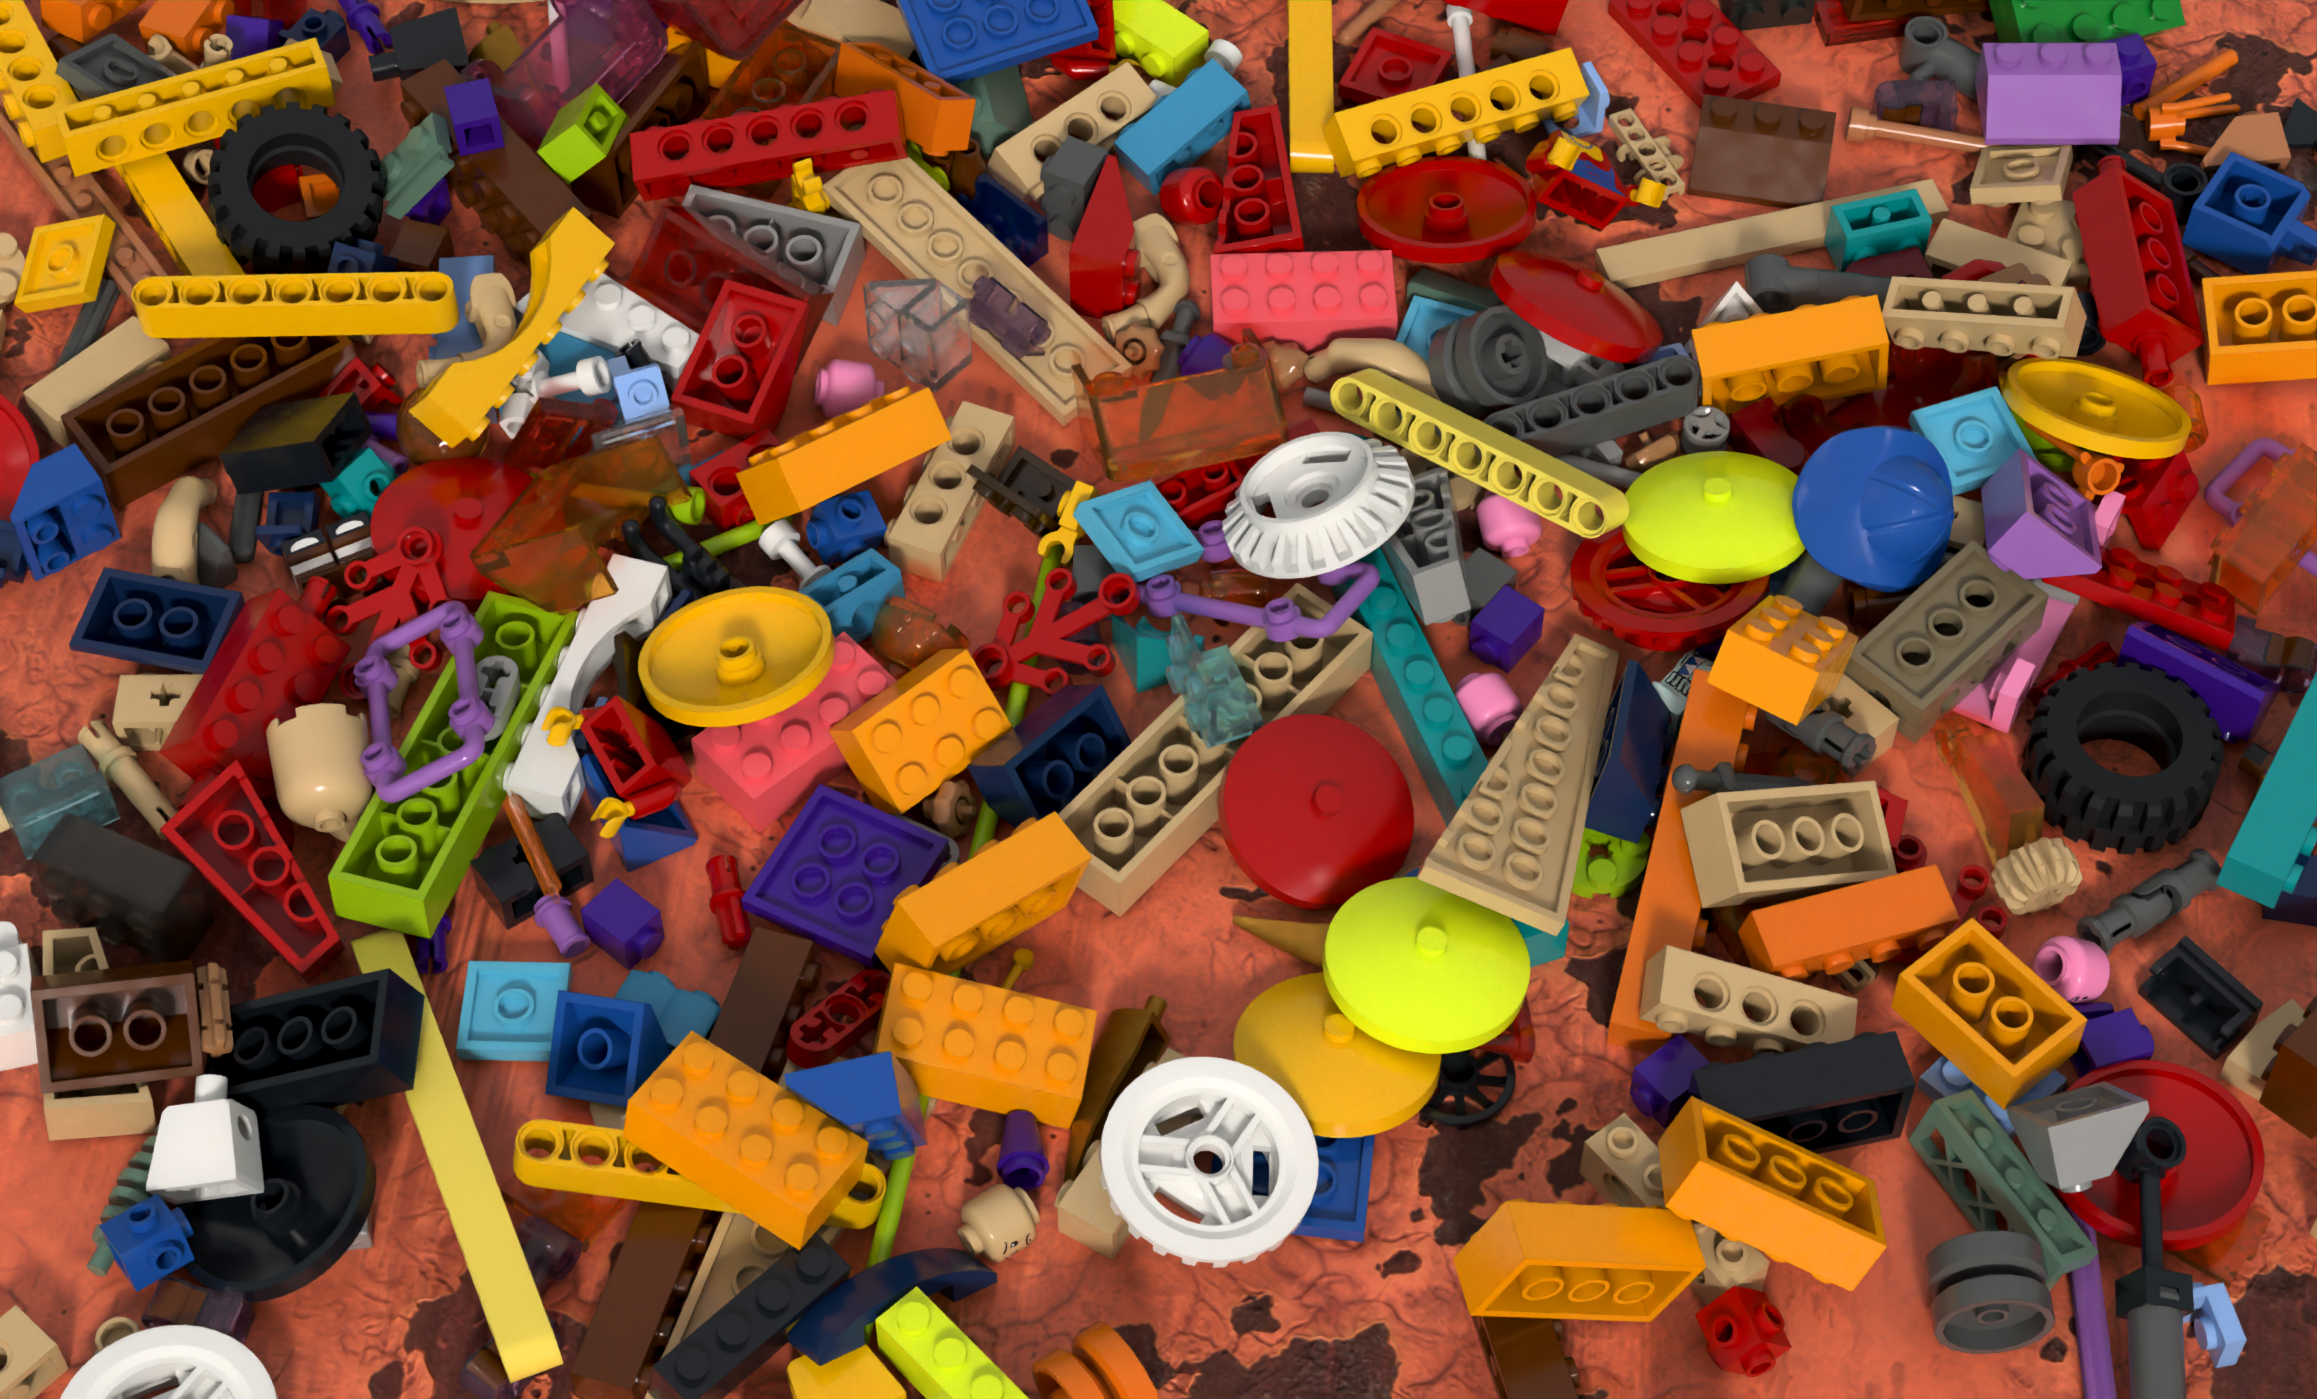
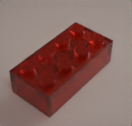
M662 206L625 287L700 333L726 279L807 302L810 310L794 373L796 374L834 293L689 206Z

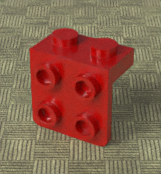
M2184 449L2174 456L2160 459H2134L2110 455L2114 460L2124 464V471L2121 472L2120 482L2114 490L2126 496L2121 514H2128L2143 550L2159 551L2200 489L2198 479L2192 471ZM2074 481L2071 487L2078 488L2079 485ZM2095 494L2091 502L2099 506L2104 495Z

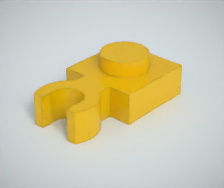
M811 158L793 163L794 174L791 175L792 201L796 209L825 215V210L830 209V202L822 191L820 176L815 177Z

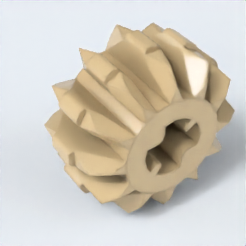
M2041 837L2033 843L2026 842L2019 849L2011 850L2008 857L2002 858L1996 863V868L1991 874L1995 883L1994 888L2000 900L2010 909L2013 915H2034L2043 909L2048 911L2051 906L2063 903L2066 896L2074 894L2078 889L2077 886L2083 879L2079 869L2080 865L2071 849L2065 845L2061 838L2048 839V837Z

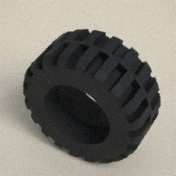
M286 102V109L275 110L274 104L260 107V116L256 118L247 113L237 120V132L232 129L225 131L219 139L220 149L213 151L209 162V213L212 224L216 225L217 237L227 247L231 245V253L237 262L241 265H245L248 261L252 262L253 273L269 274V272L276 274H316L328 270L335 242L356 246L358 238L374 242L378 234V223L381 222L383 211L384 177L380 172L381 161L377 151L369 149V138L361 129H356L353 132L350 130V119L340 113H337L332 118L327 115V107L313 104L312 109L308 110L301 109L300 102ZM298 164L313 167L326 174L338 187L340 196L335 206L324 215L308 221L295 222L282 220L262 209L253 198V187L270 170L284 165Z
M2112 662L2098 663L2094 665L2092 671H2089L2087 667H2082L2070 672L2067 680L2065 678L2057 680L2048 688L2047 695L2040 699L2036 707L2022 755L2024 759L2021 768L2022 779L2029 786L2027 795L2036 808L2043 807L2041 816L2053 828L2057 825L2062 827L2065 837L2076 843L2079 839L2091 843L2090 849L2105 852L2106 847L2117 849V854H2135L2136 848H2143L2145 853L2163 849L2165 841L2172 844L2185 837L2188 829L2196 827L2203 817L2223 761L2224 746L2220 741L2222 733L2215 718H2208L2211 710L2200 696L2194 699L2190 695L2192 689L2179 679L2176 683L2167 679V672L2154 667L2152 672L2139 669L2140 664L2124 662L2122 667H2113ZM2101 739L2124 741L2147 752L2157 762L2162 771L2153 775L2139 777L2120 775L2101 767L2093 761L2081 745Z

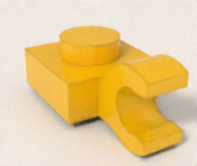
M1077 480L1073 490H1067L1063 494L1057 509V516L1060 517L1058 524L1061 527L1055 532L1048 533L1041 539L1038 545V554L1041 557L1047 559L1051 548L1061 544L1065 547L1064 555L1061 558L1062 565L1069 568L1073 564L1074 545H1078L1080 539L1084 540L1086 532L1073 517V513L1080 502L1101 496L1095 487Z

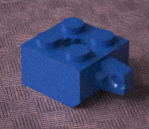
M2230 152L2192 206L2182 244L2250 275L2268 274L2280 256L2312 266L2317 259V231L2302 223L2311 195L2303 183L2234 152Z

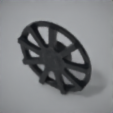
M1497 1038L1490 1040L1489 1043L1495 1049L1478 1060H1475L1469 1054L1471 1049L1441 1054L1440 1075L1436 1086L1440 1090L1418 1112L1420 1113V1118L1425 1121L1429 1119L1441 1125L1458 1127V1130H1466L1468 1126L1478 1125L1493 1117L1496 1119L1501 1115L1502 1110L1509 1103L1513 1095L1516 1083L1514 1062L1505 1046ZM1502 1058L1505 1063L1507 1076L1481 1075L1479 1071ZM1477 1086L1504 1088V1091L1494 1103L1479 1091ZM1469 1095L1485 1110L1476 1114L1466 1115L1464 1096ZM1448 1096H1453L1455 1099L1456 1116L1436 1111Z

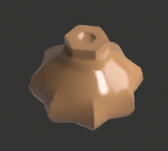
M1133 321L1127 329L1116 332V345L1114 348L1133 365L1132 374L1142 380L1150 372L1161 368V356L1165 346L1159 340L1155 328L1144 327Z
M1274 340L1265 342L1258 350L1260 363L1256 369L1255 377L1263 384L1266 391L1287 389L1292 383L1303 376V369L1309 361L1308 355L1301 351L1300 346L1295 342L1282 345L1276 344Z
M1647 431L1638 435L1644 446L1631 453L1625 459L1626 466L1630 470L1644 473L1650 468L1676 457L1680 446L1678 435L1669 432L1652 441Z
M963 779L954 782H943L935 796L924 799L922 812L925 819H930L935 823L938 832L951 839L956 837L964 838L968 834L970 825L975 820L977 808L974 806L975 796L970 792L968 783Z

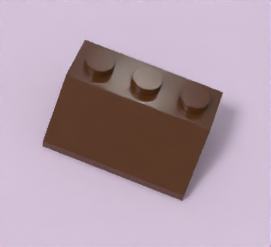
M1704 94L1688 195L1786 209L1823 202L1836 112Z
M193 959L32 977L30 993L41 1094L204 1075Z

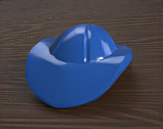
M1892 425L1852 429L1835 435L1824 442L1804 465L1794 487L1792 497L1796 529L1810 556L1829 572L1866 588L1882 592L1901 593L1912 590L1925 582L1936 571L1944 557L1955 519L1952 484L1947 465L1933 443L1921 434L1908 428Z

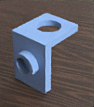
M1591 61L1582 63L1581 73L1590 95L1578 108L1579 113L1574 116L1579 124L1575 128L1569 129L1576 138L1603 132L1605 109L1610 104L1607 87ZM1553 118L1541 121L1549 136L1555 130L1561 129L1555 125Z

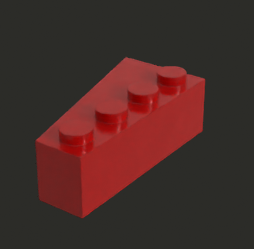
M1278 104L1238 111L1233 114L1228 149L1227 175H1224V195L1222 209H1219L1217 241L1214 243L1213 254L1305 252Z
M237 759L160 828L167 841L307 984L345 950L341 939Z

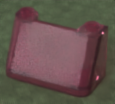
M550 0L558 17L504 72L495 62L481 58L468 64L460 75L467 82L488 78L498 115L512 129L540 147L558 110L597 82L618 105L664 57L668 47V36L647 0Z

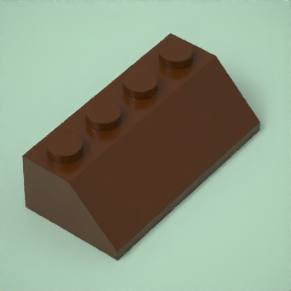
M694 40L662 56L650 71L648 70L643 74L639 85L632 94L620 102L618 106L626 113V117L607 156L571 182L572 193L585 206L619 219L640 194L633 182L629 133L641 132L651 126L671 127L687 124L691 120L700 119L711 105L703 42Z

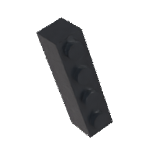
M815 1232L800 1251L793 1247L652 1366L648 1393L654 1399H723L789 1342L788 1332L818 1301L849 1279L851 1266Z

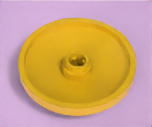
M2041 357L2023 359L2010 366L2002 387V396L2007 405L2018 416L2034 427L2070 444L2108 455L2134 459L2171 457L2183 450L2192 427L2191 419L2187 412L2165 393L2127 374L2083 361L2065 358L2044 359Z
M768 586L730 589L698 599L682 607L661 622L647 638L641 649L638 660V673L647 700L653 708L665 717L679 723L697 727L742 725L775 715L796 704L811 693L822 682L832 666L836 650L835 638L829 617L824 609L804 594L785 588Z
M1323 972L1287 979L1258 995L1242 1013L1235 1029L1233 1042V1061L1250 1066L1278 1083L1299 1105L1309 1122L1313 1135L1321 1137H1363L1390 1130L1404 1123L1427 1104L1435 1091L1440 1075L1441 1054H1425L1399 1049L1371 1037L1354 1025L1332 999Z

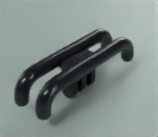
M655 495L649 500V514L659 532L683 554L681 572L673 568L648 545L640 532V525L637 520L627 519L622 523V538L630 553L635 559L668 566L672 592L676 596L679 595L683 588L693 591L696 601L714 593L748 587L673 519L668 511L667 501L663 496Z

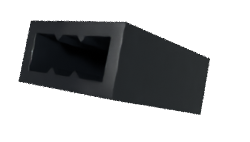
M355 392L265 405L260 407L219 456L224 464L226 473L230 476L239 495L327 483L335 480L374 431Z

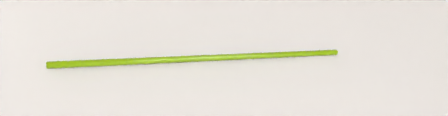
M1061 544L1053 546L1047 559L1043 558L1032 600L1035 605V613L1026 624L1023 639L1029 635L1046 591L1045 578L1047 574L1061 566V558L1065 550ZM1038 655L1022 664L1036 667ZM1014 682L1011 684L1004 712L1013 728L1023 720L1031 688L1030 686ZM984 797L968 860L972 859L974 853L982 845L994 838L999 815L988 807ZM961 969L949 976L959 978ZM919 1094L924 1121L930 1097ZM915 1147L914 1155L892 1160L886 1184L887 1188L865 1269L891 1257L917 1147ZM874 1322L864 1326L866 1345L870 1342Z

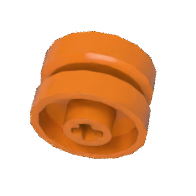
M1097 1321L1074 1337L1072 1340L1073 1353L1057 1347L1035 1361L1031 1367L1033 1380L1041 1399H1159L1151 1379L1132 1349L1115 1330L1103 1322Z

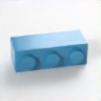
M1212 58L1203 67H1197L1192 70L1185 78L1184 83L1170 95L1160 97L1153 104L1151 111L1138 122L1127 125L1120 132L1118 139L1113 142L1120 164L1153 196L1157 195L1160 192L1162 182L1169 173L1176 169L1188 168L1231 132L1234 112L1252 109L1248 91Z

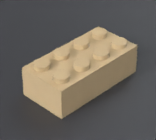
M1875 781L1720 792L1680 809L1702 908L1801 899L1897 874Z

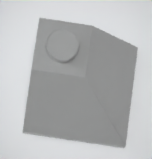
M2107 1082L2096 1083L2006 1108L2008 1118L2038 1178L2064 1193L2087 1190L2093 1186V1180L2110 1176L2150 1111L2148 1100Z

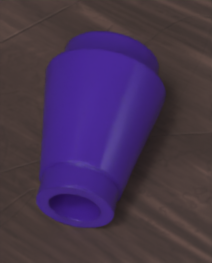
M1023 1110L1014 1111L1005 1118L997 1173L1002 1178L1003 1183L1012 1189L1020 1187L1024 1191L1036 1189L1044 1182L1045 1176L1049 1171V1162L1035 1115Z

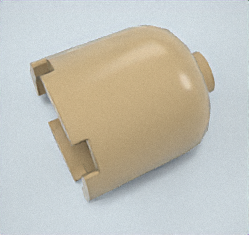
M319 703L295 708L296 718L285 721L282 724L278 718H275L270 722L266 730L279 805L282 812L298 825L315 828L319 832L338 831L345 824L350 823L364 813L374 793V786L365 776L364 765L360 761L363 751L370 746L366 716L363 713H359L357 717L348 715L346 713V706L343 704Z

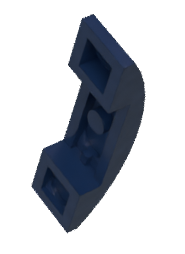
M954 1248L922 1249L889 1258L859 1272L825 1295L788 1332L789 1343L817 1365L822 1366L864 1346V1326L874 1322L875 1319L916 1286L927 1297L940 1292L952 1302H956L997 1283V1273L968 1252Z

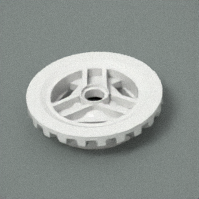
M1320 432L1302 436L1273 449L1249 470L1242 484L1235 492L1236 499L1229 502L1225 509L1227 518L1222 521L1224 538L1233 558L1238 564L1257 575L1276 579H1295L1331 572L1368 555L1399 529L1407 518L1414 502V479L1404 456H1400L1397 449L1391 445L1383 446L1380 440L1373 438L1362 440L1355 435L1343 432ZM1319 502H1323V503H1321V504H1319V505H1317V506L1311 507V506H1313L1314 504H1317V503H1319ZM1268 503L1272 504L1276 518L1262 515Z
M1187 1057L1160 1064L1137 1077L1124 1089L1112 1106L1102 1131L1098 1152V1161L1101 1164L1100 1180L1102 1188L1107 1190L1110 1196V1207L1116 1217L1121 1215L1129 1225L1128 1231L1137 1240L1142 1237L1151 1243L1154 1252L1162 1256L1170 1253L1182 1258L1183 1264L1195 1266L1197 1262L1212 1263L1213 1268L1226 1267L1229 1262L1240 1260L1245 1264L1256 1260L1258 1255L1267 1250L1270 1252L1275 1250L1300 1225L1312 1202L1318 1179L1319 1159L1313 1131L1306 1116L1289 1093L1274 1080L1250 1066L1216 1057ZM1202 1114L1204 1117L1163 1136L1160 1135L1156 1128L1162 1122L1176 1116ZM1201 1151H1211L1219 1156L1223 1168L1214 1174L1203 1173L1195 1166L1193 1156ZM1253 1151L1263 1152L1269 1166L1268 1196L1252 1195ZM1158 1191L1202 1221L1200 1224L1178 1217L1161 1205L1154 1195Z
M167 1325L133 1333L101 1350L81 1367L65 1388L60 1399H140L153 1391L178 1385L180 1386L151 1399H278V1396L264 1365L252 1351L239 1341L219 1331L205 1327Z

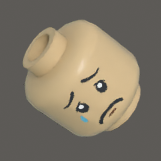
M996 1184L962 1206L961 1219L963 1226L957 1230V1233L970 1255L975 1257L981 1254L990 1262L1000 1263L1034 1241L1036 1236L1035 1225L1040 1223V1217L1032 1200L1022 1188L1016 1187L1012 1189L1007 1184Z

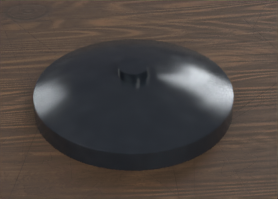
M296 1104L269 1109L257 1114L264 1193L177 1204V1207L182 1210L194 1233L193 1236L186 1240L195 1260L187 1263L184 1267L211 1293L221 1298L238 1302L267 1301L290 1294L311 1283L330 1269L357 1238L366 1222L374 1200L376 1165L372 1151L364 1137L339 1113L318 1105Z

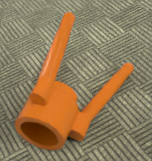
M2228 92L2181 102L2161 103V106H2147L2145 111L2146 140L2159 141V150H2177L2205 157L2211 149L2210 147L2176 140V136H2184L2185 119L2237 113L2241 107L2238 104L2210 106L2229 101L2232 96Z
M2025 421L2027 428L2075 459L2072 474L2079 487L2074 489L2087 499L2092 501L2095 494H2109L2118 486L2121 472L2124 471L2123 463L2114 460L2108 454L2081 450L2073 444L2058 439Z

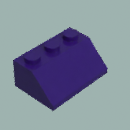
M2145 620L2130 624L2115 666L2122 667L2124 662L2140 664L2139 669L2152 672L2154 667L2167 672L2166 678L2175 683L2178 679L2192 689L2190 695L2194 699L2200 696L2211 711L2208 718L2214 717L2218 722L2222 733L2221 738L2238 744L2240 738L2245 741L2255 738L2282 686L2172 630Z

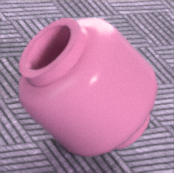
M834 359L828 363L826 369L820 368L817 372L814 403L821 406L822 412L827 418L831 419L845 412H851L862 407L863 403L884 395V382L876 380L875 370L869 363Z
M1490 490L1485 493V498L1476 507L1484 546L1491 551L1501 552L1505 558H1515L1527 554L1530 551L1529 546L1537 542L1542 535V526L1538 514Z
M1475 672L1465 676L1456 686V693L1454 695L1478 743H1488L1491 746L1500 745L1502 733L1512 729L1523 713L1521 701L1503 676L1492 672L1483 674Z
M2065 935L2052 937L2041 945L2035 954L2032 971L2069 1004H2086L2100 998L2107 988L2110 978V963L2106 953L2096 943Z

